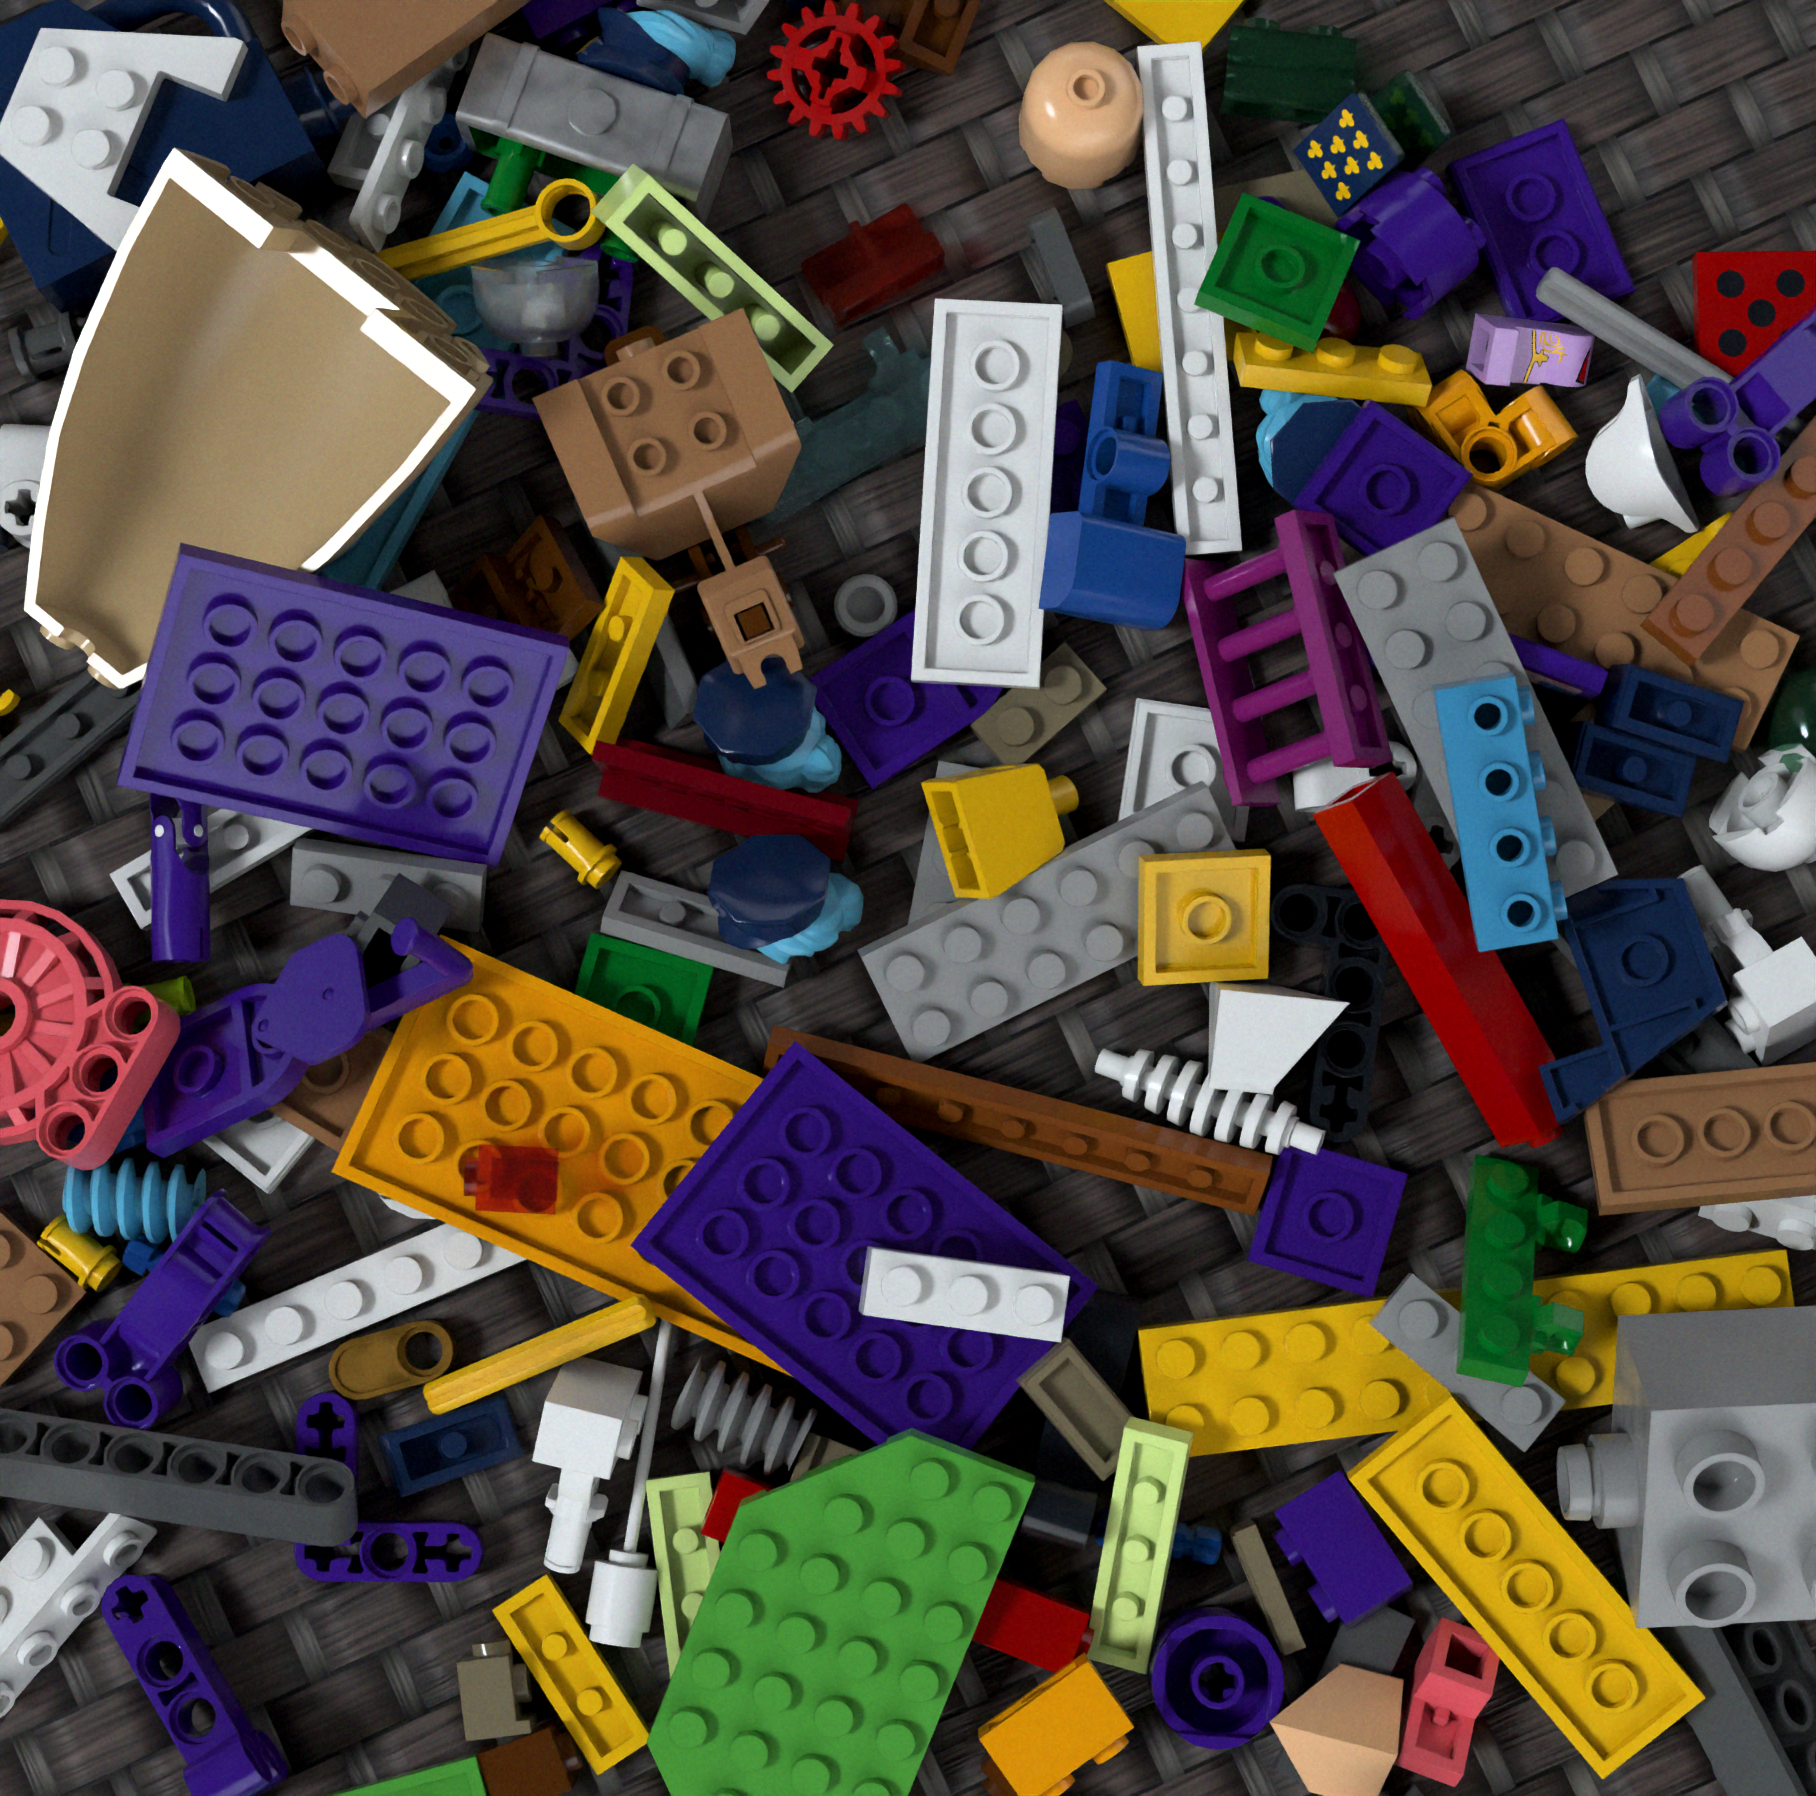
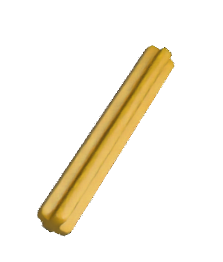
M638 1294L426 1383L423 1387V1395L427 1401L428 1408L434 1415H441L651 1328L656 1323L655 1312L648 1297L644 1294Z

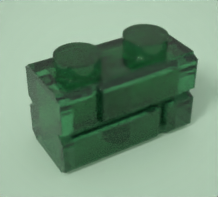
M1249 18L1243 21V26L1231 24L1225 53L1219 113L1319 125L1351 94L1357 39L1344 38L1341 29L1328 25H1312L1305 29V33L1280 30V23L1267 18Z

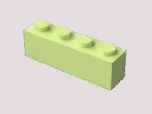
M634 163L591 211L594 216L710 321L744 308L773 378L791 393L834 346L659 183Z

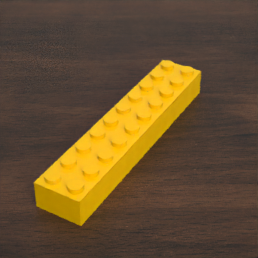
M1764 1248L1533 1277V1296L1539 1295L1543 1297L1542 1306L1555 1302L1583 1311L1584 1329L1583 1336L1573 1356L1544 1350L1543 1354H1530L1529 1370L1566 1400V1403L1559 1411L1613 1404L1619 1315L1795 1307L1787 1250ZM1462 1286L1433 1290L1460 1312ZM1390 1295L1137 1327L1135 1335L1146 1420L1194 1432L1189 1457L1399 1431L1448 1390L1367 1324ZM1456 1398L1458 1402L1464 1407V1409L1469 1413V1415L1474 1419V1421L1483 1420L1470 1408H1468L1464 1403H1462L1458 1398Z

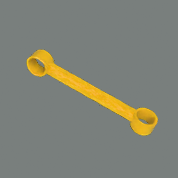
M559 179L550 183L541 191L536 205L381 250L379 253L375 252L373 254L409 282L551 240L568 250H582L597 242L605 230L606 226L591 213L601 198L578 180ZM571 194L587 197L590 202V216L586 225L575 234L568 236L559 235L552 224V214L557 203Z

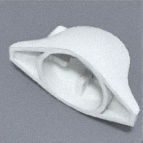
M1640 373L1631 378L1628 385L1627 398L1621 411L1599 430L1592 442L1586 459L1585 474L1588 486L1603 506L1623 515L1630 530L1659 519H1664L1678 526L1686 533L1697 532L1700 527L1699 521L1664 435L1660 430L1659 420Z

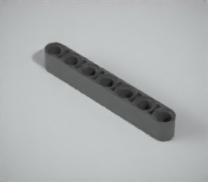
M0 1408V1496L321 1547L342 1544L350 1539L358 1529L359 1513L355 1479L351 1469L344 1463L332 1459Z

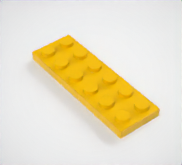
M1447 1391L1347 1472L1351 1483L1602 1780L1706 1698L1699 1686L1651 1629L1636 1627L1629 1603L1450 1391Z

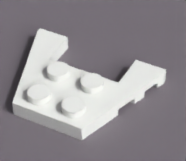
M40 28L0 123V156L117 252L140 207L117 199L114 196L163 80H171L227 102L248 48L244 41L230 37Z

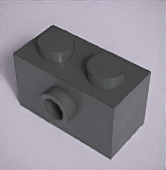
M400 873L397 874L371 915L369 916L360 910L344 934L354 940L362 951L367 989L418 965L421 961L411 954L399 956L392 949V933L396 924L401 919L412 917L418 921L419 926L437 935L454 906ZM379 1027L370 1030V1032L375 1034Z

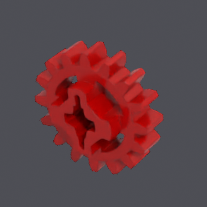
M826 0L824 16L819 17L807 6L802 8L801 14L804 25L798 29L786 22L781 27L785 35L790 39L787 46L771 45L769 52L782 60L781 68L767 72V79L781 83L784 87L783 90L774 96L773 101L775 105L780 107L794 106L787 120L793 126L799 127L806 123L808 119H811L809 135L818 139H822L828 126H831L835 140L840 142L847 141L849 126L854 125L863 135L870 134L871 125L868 117L875 114L888 120L891 114L883 104L886 95L901 97L903 90L891 83V76L893 74H899L906 70L905 63L890 59L889 53L900 45L898 38L893 35L880 38L878 35L882 31L885 21L875 14L863 24V7L853 2L847 8L844 16L841 15L838 3L833 0ZM831 30L828 41L811 50L806 48L815 37ZM862 38L872 50L876 72L867 69L860 55L864 44L861 42ZM840 62L843 66L849 68L845 80L835 78L833 81V79L824 74L828 63L838 64ZM798 71L805 73L812 87L809 100L812 101L811 105L805 99L799 87ZM860 93L867 94V97L855 108L838 113L842 112L846 100Z

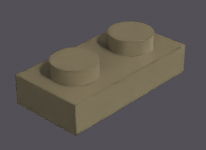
M1064 642L1041 662L1040 689H1010L986 713L976 719L970 725V729L1002 765L1025 764L1106 692L1107 688L1067 643Z

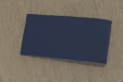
M1614 664L1608 670L1594 718V724L1699 757L1727 763L1745 701L1632 664Z
M1587 721L1569 722L1562 726L1558 744L1581 794L1675 818H1683L1698 756Z
M505 1394L377 1436L396 1498L416 1493L524 1455Z

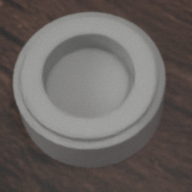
M862 574L848 579L839 588L835 597L834 610L837 622L842 630L851 637L859 640L870 639L895 622L898 611L895 592L885 580L875 575Z

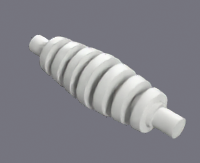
M1103 1049L1099 1054L1095 1065V1073L1119 1081L1120 1085L1123 1086V1097L1135 1103L1143 1091H1146L1144 1106L1155 1114H1159L1167 1100H1170L1167 1120L1178 1126L1184 1124L1193 1109L1190 1121L1191 1133L1202 1137L1206 1136L1215 1119L1218 1118L1214 1133V1139L1229 1143L1235 1136L1238 1128L1242 1127L1240 1146L1254 1149L1263 1135L1267 1137L1265 1152L1280 1155L1284 1147L1289 1148L1290 1146L1317 1155L1321 1149L1326 1131L1300 1122L1299 1118L1296 1117L1297 1106L1284 1100L1277 1112H1273L1274 1094L1257 1093L1252 1103H1249L1251 1092L1229 1089L1228 1093L1225 1094L1226 1090L1208 1087L1209 1073L1203 1085H1201L1204 1063L1189 1060L1180 1075L1177 1076L1179 1058L1175 1056L1163 1055L1155 1068L1153 1067V1051L1139 1049L1134 1056L1131 1055L1129 1058L1107 1049Z

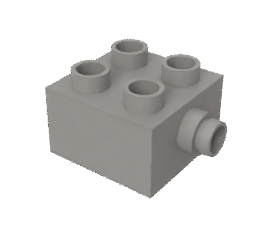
M1816 1306L1618 1316L1611 1433L1591 1434L1588 1438L1587 1446L1579 1443L1559 1447L1556 1465L1557 1488L1560 1507L1565 1520L1589 1521L1592 1517L1598 1529H1606L1637 1628L1695 1625L1704 1628H1718L1735 1623L1816 1619Z

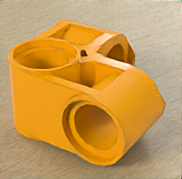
M1462 369L1431 388L1426 407L1406 405L1408 417L1419 435L1473 474L1470 481L1495 493L1529 470H1534L1552 460L1578 439V435L1542 385L1536 386L1522 394L1495 415L1478 384ZM1476 450H1485L1492 453L1498 460L1499 471L1492 474L1477 471L1470 462L1469 453Z

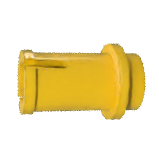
M564 809L550 821L555 825L553 829L546 826L540 834V839L544 843L549 844L579 873L577 880L582 885L590 883L595 889L602 887L613 877L622 864V861L615 855L617 848L612 843L606 846L603 845L573 817V814L568 809Z
M65 1213L57 1216L45 1228L40 1236L42 1238L37 1242L39 1248L46 1250L79 1277L78 1285L82 1289L92 1287L97 1292L102 1291L113 1281L123 1265L122 1261L116 1257L117 1248L113 1245L104 1247L86 1232L74 1233L69 1227Z

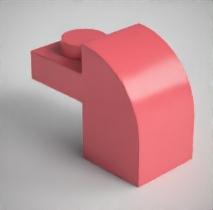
M1442 1617L1419 1654L1402 1700L1400 1720L1402 1725L1399 1734L1398 1756L1394 1765L1452 1787H1456L1464 1775L1474 1722L1493 1694L1500 1660L1498 1655L1475 1629Z

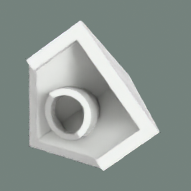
M1241 981L1210 982L1208 1087L1273 1095L1275 1086L1347 1007L1349 1002L1277 985Z

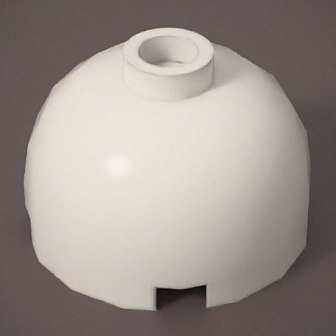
M1786 743L1768 750L1758 757L1765 767L1759 770L1750 780L1741 771L1719 797L1709 818V827L1717 833V835L1712 836L1715 841L1732 857L1750 868L1777 872L1796 867L1802 863L1816 861V758L1801 743Z

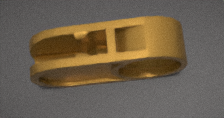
M431 1319L418 1320L354 1338L341 1344L331 1356L328 1365L329 1378L334 1388L345 1397L354 1400L372 1398L432 1381L446 1374L454 1364L457 1355V1343L451 1330L443 1323ZM419 1332L434 1334L442 1344L443 1354L441 1360L431 1369L416 1367L408 1357L407 1347L409 1341Z

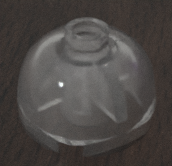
M533 256L477 262L475 266H471L472 292L477 314L485 328L496 338L519 344L520 355L549 356L558 354V342L578 337L591 324L596 313L599 298L598 261L596 259L553 256L554 261H533Z

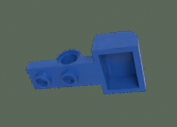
M1113 360L1097 362L1078 511L1053 513L1050 515L1038 609L1140 631L1160 630L1172 620L1180 598L1186 540L1182 535L1144 527L1147 498L1160 490L1170 468L1169 448L1163 440L1155 438L1163 373Z

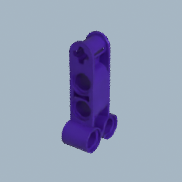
M1816 305L1729 383L1713 376L1702 377L1667 399L1661 407L1658 420L1660 430L1665 439L1673 446L1682 449H1695L1699 446L1704 452L1700 463L1701 478L1706 487L1715 495L1724 498L1737 497L1771 478L1778 470L1781 453L1774 435L1816 398ZM1691 403H1695L1701 408L1705 415V424L1695 417ZM1733 452H1737L1745 461L1746 473L1736 465Z
M223 1188L212 1194L198 1209L115 1320L107 1318L94 1320L67 1337L57 1347L54 1354V1367L57 1376L66 1386L73 1390L86 1392L100 1386L106 1391L104 1395V1409L107 1418L114 1426L146 1430L179 1404L183 1396V1383L179 1373L172 1364L272 1233V1229L268 1225L261 1229L225 1199L227 1191ZM87 1343L95 1347L100 1353L102 1365L95 1363L90 1358L87 1352ZM136 1385L141 1386L148 1392L152 1406H148L140 1400L136 1392Z
M125 1575L115 1579L106 1588L102 1597L101 1611L104 1620L188 1765L183 1769V1776L191 1795L262 1796L287 1780L289 1777L288 1770L280 1752L266 1733L260 1729L255 1730L170 1584L165 1579L156 1575ZM135 1593L147 1594L148 1601L141 1606L144 1616H133L130 1608L138 1602ZM170 1642L176 1644L183 1655V1666L174 1678L168 1677L160 1666L161 1652ZM202 1698L210 1702L216 1713L215 1724L207 1735L200 1733L194 1727L192 1721L193 1708Z

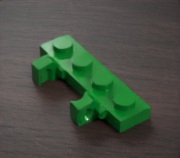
M1476 1154L1469 1171L1458 1334L1457 1374L1522 1388L1529 1373L1530 1354H1543L1544 1350L1573 1356L1583 1336L1584 1312L1555 1302L1542 1306L1543 1297L1539 1295L1533 1296L1535 1250L1541 1251L1542 1247L1545 1246L1577 1253L1586 1236L1588 1210L1559 1200L1553 1202L1551 1197L1544 1194L1538 1195L1539 1168L1479 1154Z

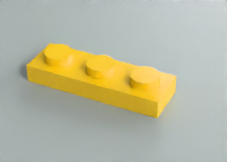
M1237 332L1232 350L1240 387L1358 400L1372 399L1376 402L1426 407L1432 388L1421 352H1414L1407 347L1396 344H1388L1377 348L1352 345L1340 338L1327 337L1318 341L1314 352L1310 353L1262 332L1258 334Z
M620 557L603 602L605 607L599 612L558 720L590 755L593 754L596 740L615 745L675 592L642 557Z
M550 1572L535 1580L492 1610L597 1776L647 1744L650 1728L595 1642L589 1640L588 1631Z

